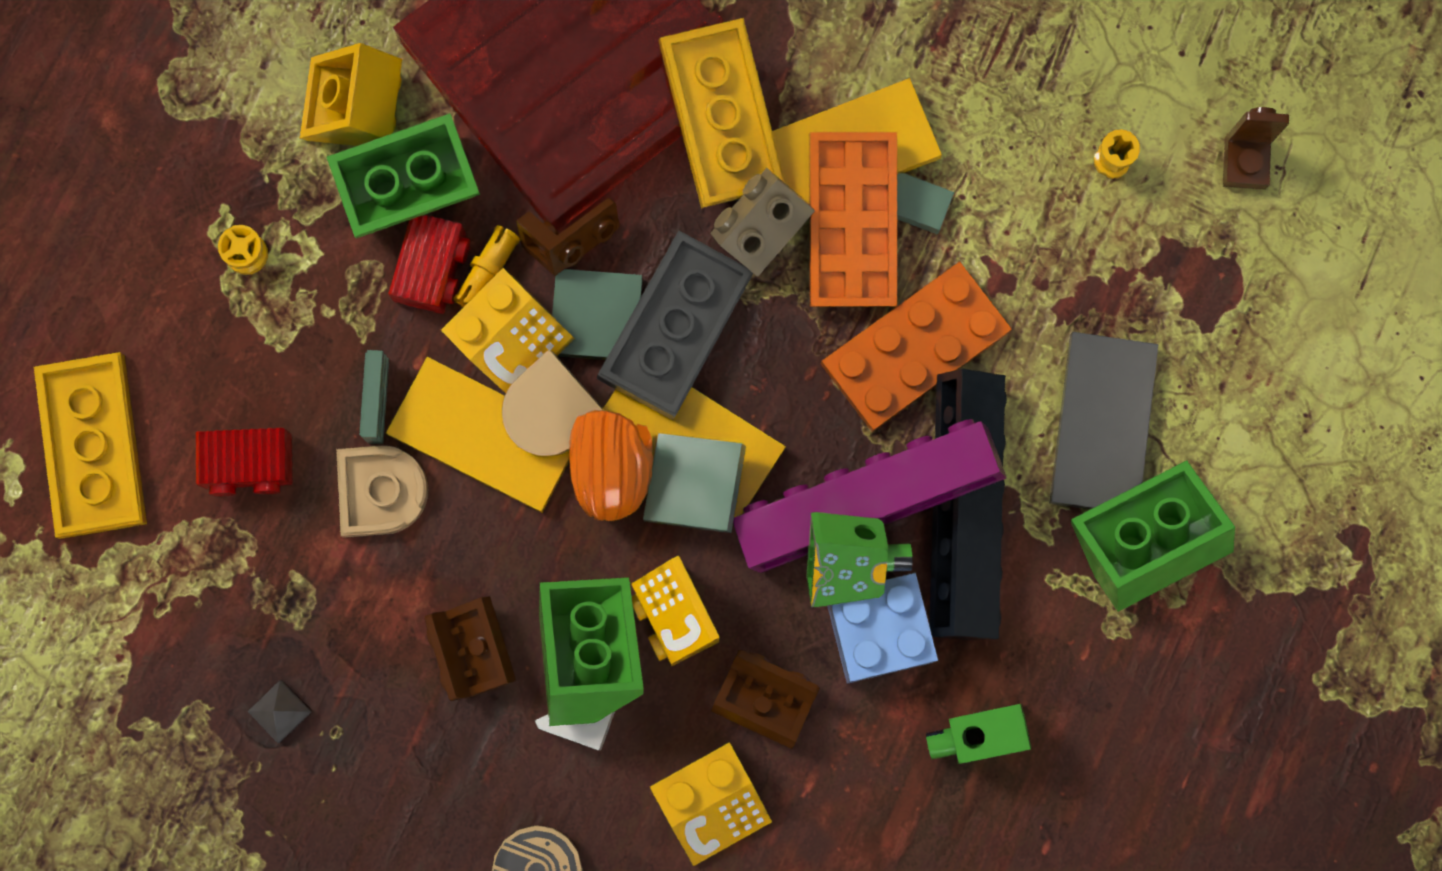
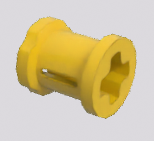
M1123 129L1108 133L1094 155V166L1097 171L1110 179L1125 175L1129 166L1139 156L1140 144L1138 139L1130 131ZM1111 148H1113L1115 154L1110 155L1109 153ZM1123 153L1124 157L1122 160H1120L1118 154Z

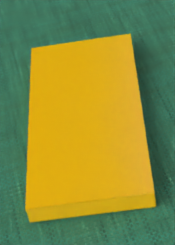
M744 18L660 37L658 41L701 209L740 199L743 196L742 192L747 182L756 174L761 175L766 168L785 183Z
M910 78L772 131L785 183L808 204L810 132H897V174L906 173L937 161L942 156Z
M118 352L35 366L34 373L55 538L63 539L147 524L125 355Z
M429 357L425 359L386 432L388 436L540 513H543L570 461L569 451L553 456H540L521 449L512 441L504 427L502 406L505 395Z
M692 387L674 420L667 418L618 390L614 391L603 408L605 411L620 413L632 420L636 426L641 424L648 427L652 437L653 461L658 433L744 444L746 450L734 518L744 514L743 508L751 503L786 448L783 444Z

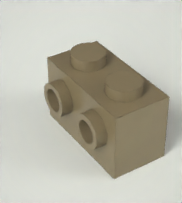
M768 168L761 175L756 174L747 182L742 192L743 196L732 208L728 207L721 212L714 223L713 231L710 233L724 250L757 277L815 212L800 195Z

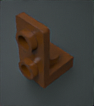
M1257 107L1246 112L1224 139L1223 187L1265 190L1270 185L1271 143L1289 125L1288 114H1278L1275 109L1269 107Z
M607 198L560 234L548 221L542 223L530 211L516 220L522 247L554 276L567 267L577 264L584 254L600 242L609 240L620 226L616 203L610 198Z

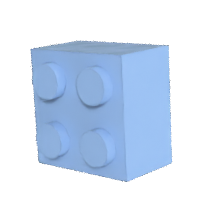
M916 573L887 579L885 581L884 594L879 598L827 606L847 684L938 661Z

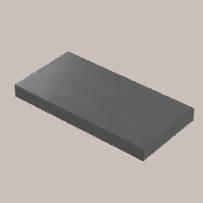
M678 231L596 379L674 420L753 273L737 261Z
M1072 332L1070 334L1049 504L1091 510L1143 482L1159 344Z

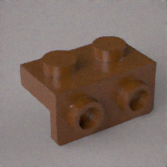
M490 596L480 597L450 610L435 612L425 616L427 639L434 649L440 668V682L447 692L450 701L471 698L516 681Z
M738 650L711 712L792 749L819 692L820 686L811 682L808 677L799 672H789L771 664L767 658L760 654Z

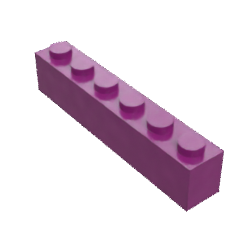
M973 419L964 420L948 428L949 434L934 440L932 436H924L909 442L906 445L907 450L893 456H891L890 452L874 455L865 460V467L850 472L848 468L836 470L824 476V483L811 488L804 484L786 490L783 493L784 498L770 504L767 500L747 505L743 508L744 514L735 517L733 524L748 568L762 573L808 555L812 512L877 518L884 525L1006 479L1007 477L989 428L982 421L974 423Z

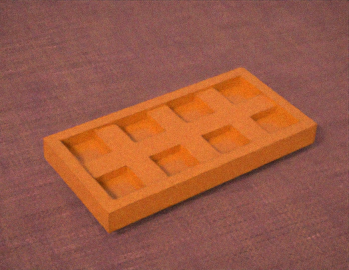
M810 132L809 205L815 210L809 217L810 307H896L897 132Z
M959 261L823 359L821 365L873 433L937 386L938 374L961 369L1009 334L1012 328Z

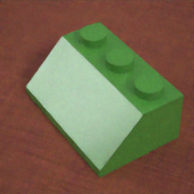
M450 113L326 157L356 239L480 195Z
M1187 460L1071 519L1072 527L1094 577L1117 612L1234 552V524Z
M629 578L540 583L539 621L549 726L596 723L643 695L644 688Z

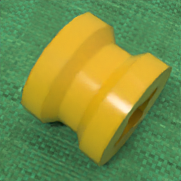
M234 225L226 229L220 236L218 252L222 260L236 273L242 275L254 274L260 271L266 264L268 248L263 239L251 227Z

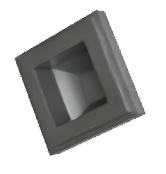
M282 680L275 684L247 711L277 743H280L311 713L309 708Z

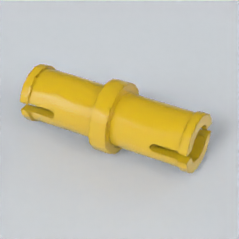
M497 225L480 256H474L470 262L472 269L453 298L456 303L464 307L504 267L515 246L520 242V238L514 232L507 228L503 232V226Z

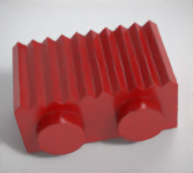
M427 215L409 220L389 290V296L393 302L444 314L447 304H454L453 298L458 293L459 280L454 279L458 263L464 264L466 262L470 249V239L465 238L466 232L462 224Z
M280 427L197 431L196 485L203 489H209L210 496L236 495V488L253 487L254 494L280 493V486L292 485L293 483L292 434L285 428Z

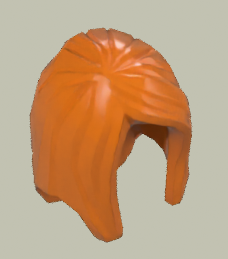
M594 410L576 418L569 440L571 481L575 498L588 516H593L594 519L601 521H614L631 515L640 507L648 493L653 465L652 437L646 425L637 424L636 426L632 420L620 413Z

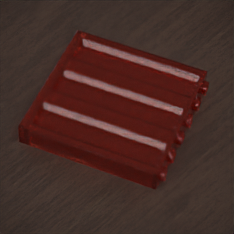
M428 0L393 26V30L402 47L543 221H548L558 231L682 136L658 41L659 38L724 23V20L715 11L709 13L701 4V0Z

